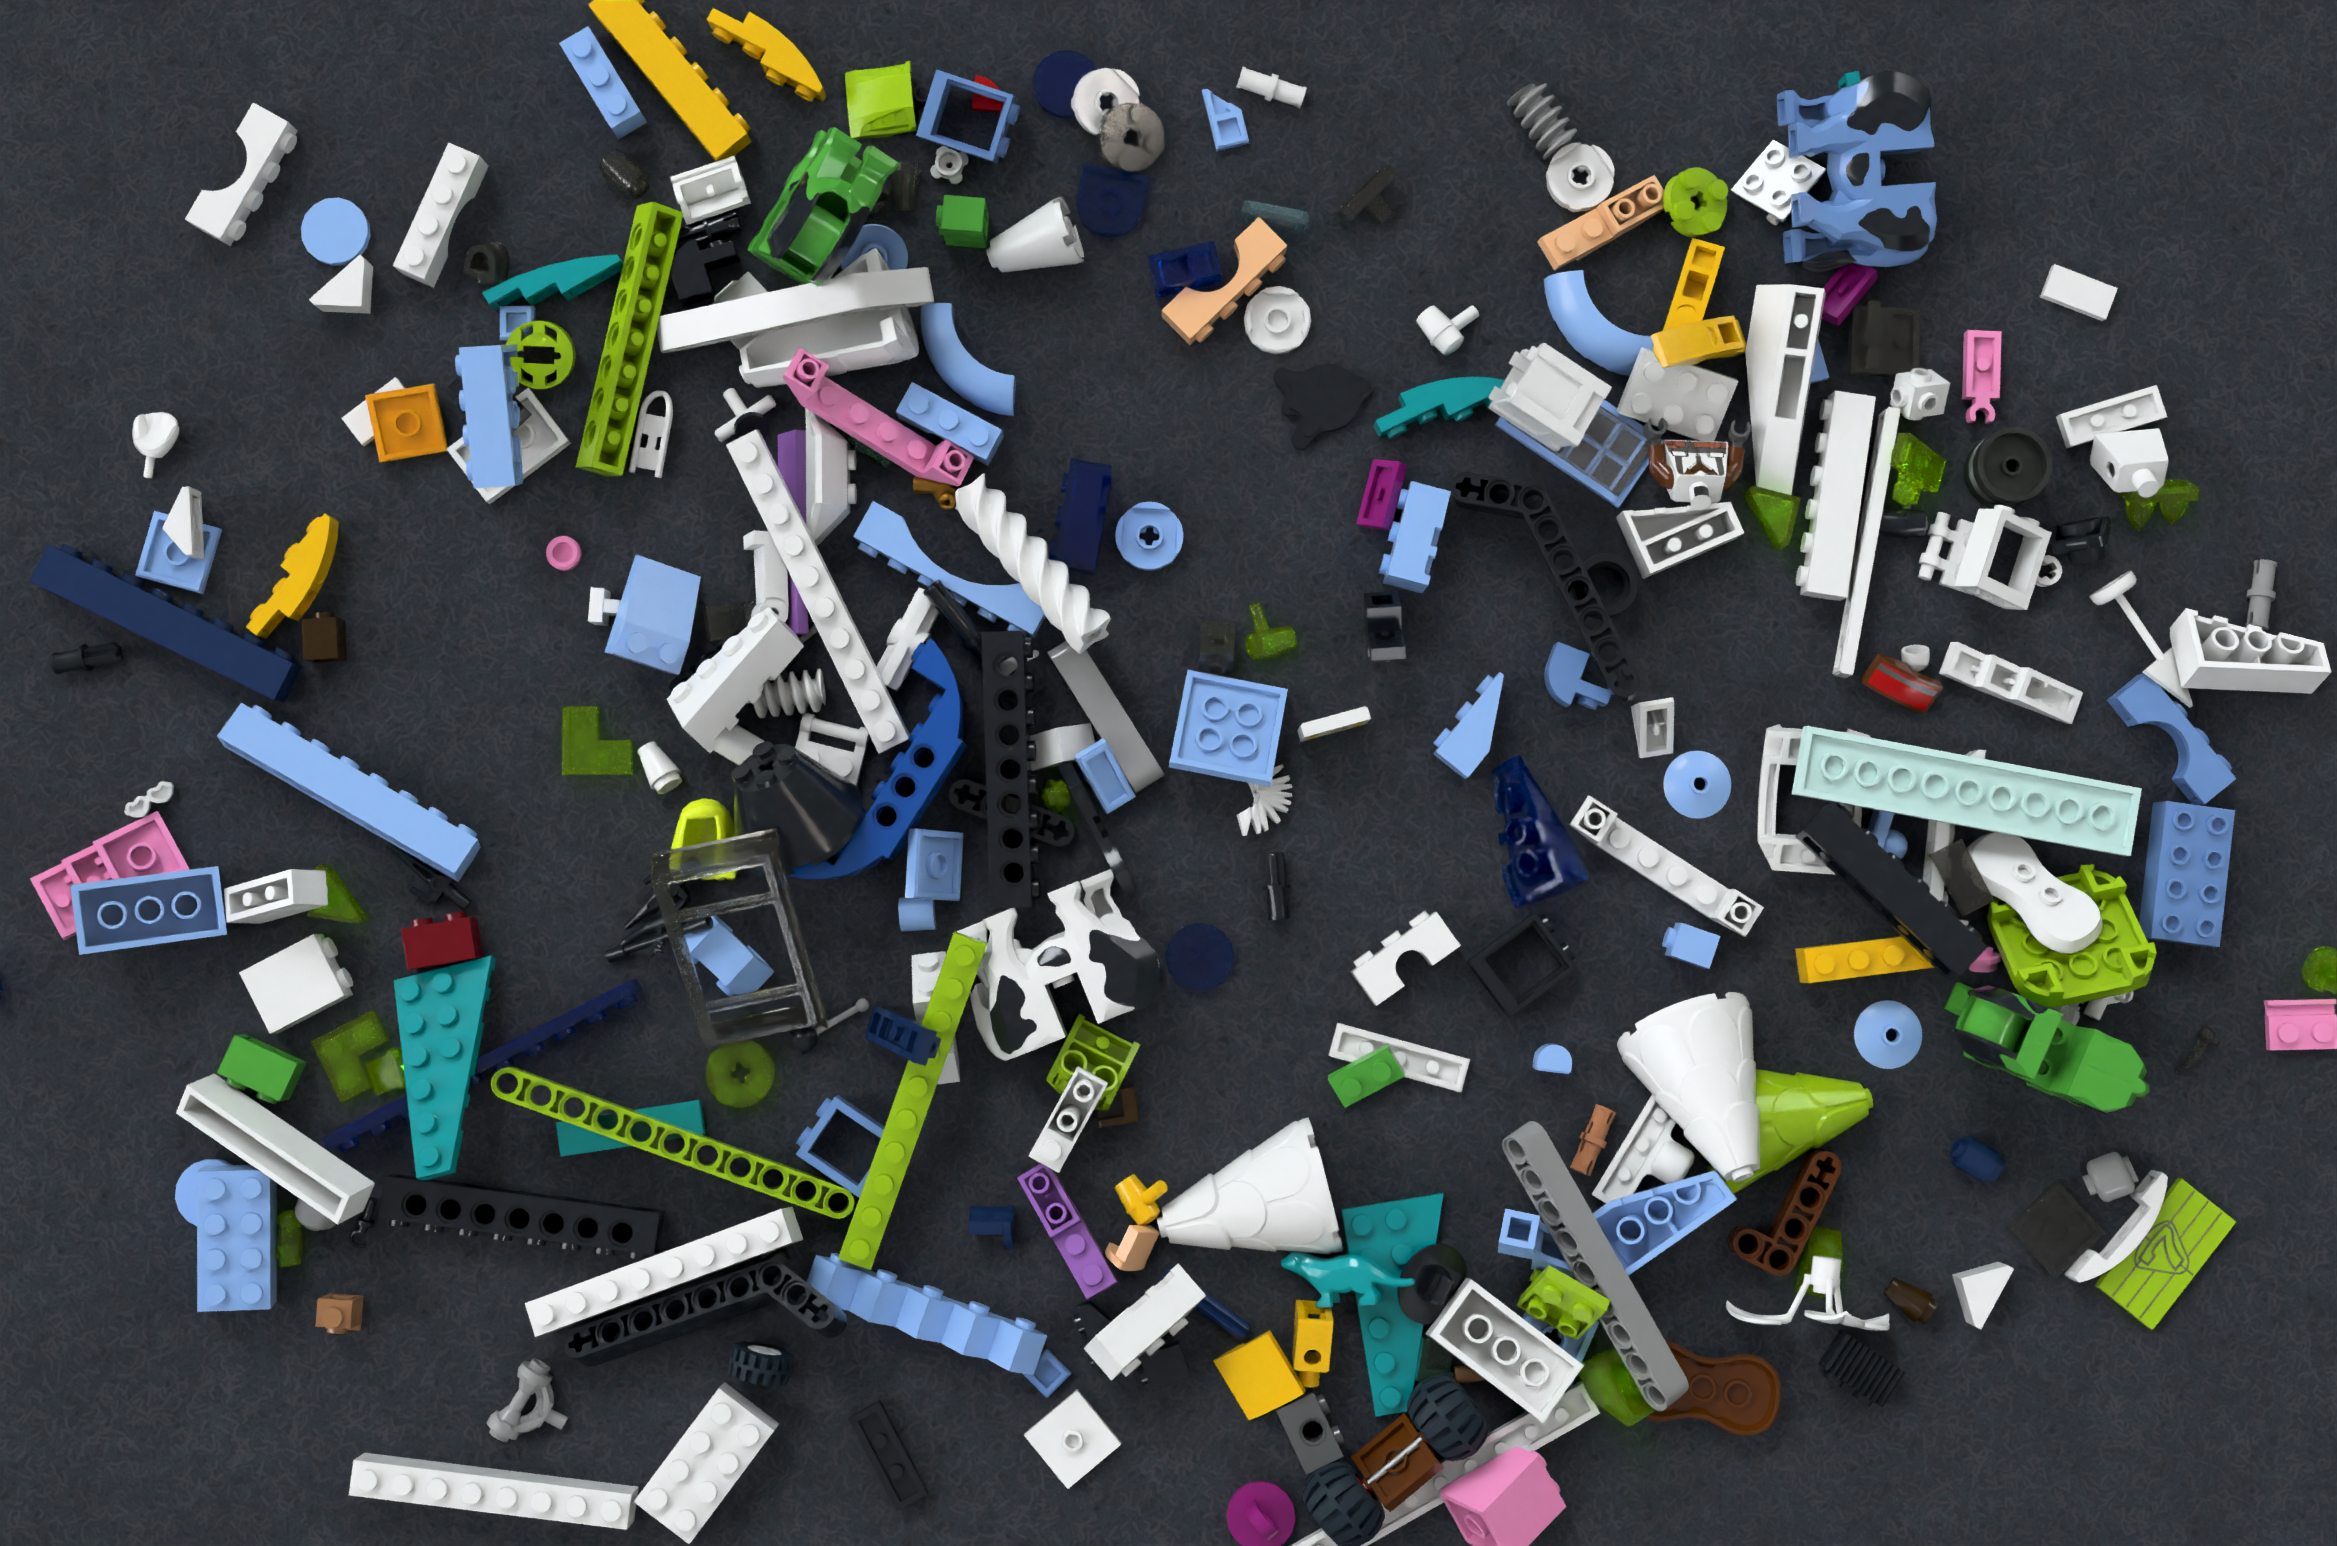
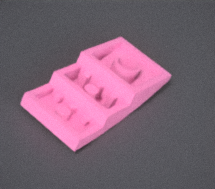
M156 811L93 841L94 845L61 860V864L30 878L61 938L66 940L76 935L70 885L190 869L162 817Z

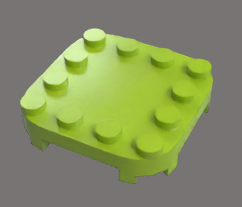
M2095 864L2081 865L2079 873L2056 877L2065 884L2087 894L2097 905L2102 917L2103 927L2097 939L2088 947L2078 952L2060 953L2044 946L2032 935L2024 920L2014 908L1995 896L1992 897L1987 915L1989 930L2013 985L2022 997L2044 1007H2061L2125 994L2146 986L2149 981L2157 954L2154 942L2148 943L2125 895L2126 883L2120 876L2115 879L2108 873L2094 870Z

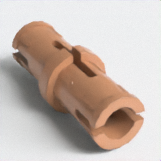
M1595 1105L1585 1132H1581L1579 1136L1581 1142L1569 1168L1591 1176L1601 1148L1605 1149L1607 1142L1605 1139L1616 1116V1112L1601 1105Z

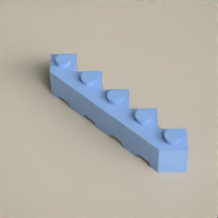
M831 1253L830 1257L816 1255L807 1283L840 1309L848 1310L871 1323L896 1327L916 1339L942 1343L962 1355L988 1359L1010 1372L1034 1375L1047 1335L1035 1329L1036 1323L1020 1317L1013 1321L989 1312L990 1307L975 1301H970L968 1305L943 1296L944 1291L933 1286L924 1285L922 1289L896 1280L898 1275L887 1270L878 1269L876 1273L838 1259V1253Z

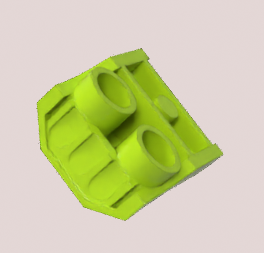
M910 61L890 67L854 70L845 73L851 138L857 140L890 137L901 133L917 131Z
M1079 1014L1046 1080L1062 1095L1076 1068L1079 1066L1108 1082L1094 1108L1096 1110L1108 1111L1140 1044L1135 1041L1132 1044L1084 1020L1085 1016Z

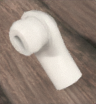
M2134 992L2091 1000L2088 1002L2083 1014L2100 1021L2107 1005L2118 1002L2128 1003L2133 998Z

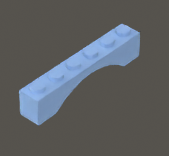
M874 501L871 503L853 536L860 543L858 549L873 558H876L878 553L889 558L890 560L887 565L903 574H906L908 569L920 575L917 581L926 587L940 579L959 605L965 607L967 602L979 608L977 614L990 622L995 623L998 618L1008 623L1009 626L1006 629L1008 631H1027V634L1034 638L1046 617L1041 606L1034 603L1027 596L1020 583L1011 585L973 583L951 575L937 566L920 550L912 538L904 518Z

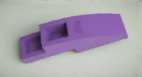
M1041 1163L1017 1177L1086 1299L1090 1300L1117 1284L1118 1281L1105 1260L1102 1250L1054 1170Z

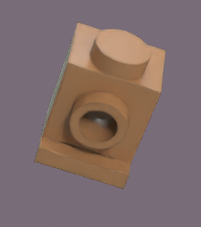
M329 1293L318 1298L315 1326L326 1327L327 1333L345 1334L348 1333V1330L360 1331L364 1296Z

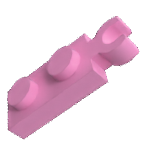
M1967 330L1964 332L1962 399L1972 400V406L1966 411L1967 423L1976 421L1977 410L1984 413L1985 424H1990L1994 421L1995 410L1990 401H1996L2000 398L2002 331Z

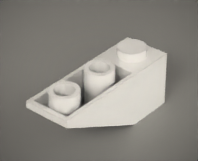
M1078 1066L1032 1148L1029 1157L1059 1173L1108 1082Z

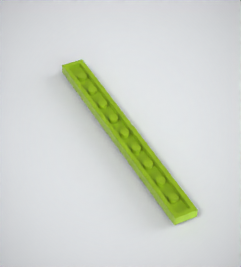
M954 931L922 1021V1025L936 1031V1036L941 1038L936 1057L928 1058L926 1066L908 1060L838 1257L840 1260L869 1270L872 1268L987 942Z

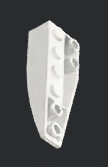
M1791 284L1756 286L1745 355L1756 489L1759 493L1788 497L1792 495L1826 295L1824 288Z

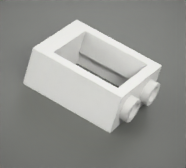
M1995 505L1994 509H1978L1954 586L2004 609L2027 610L2052 533L2039 527V521L2028 517H2018L2014 515V509L2004 505ZM2003 527L2024 536L2008 586L1988 577Z

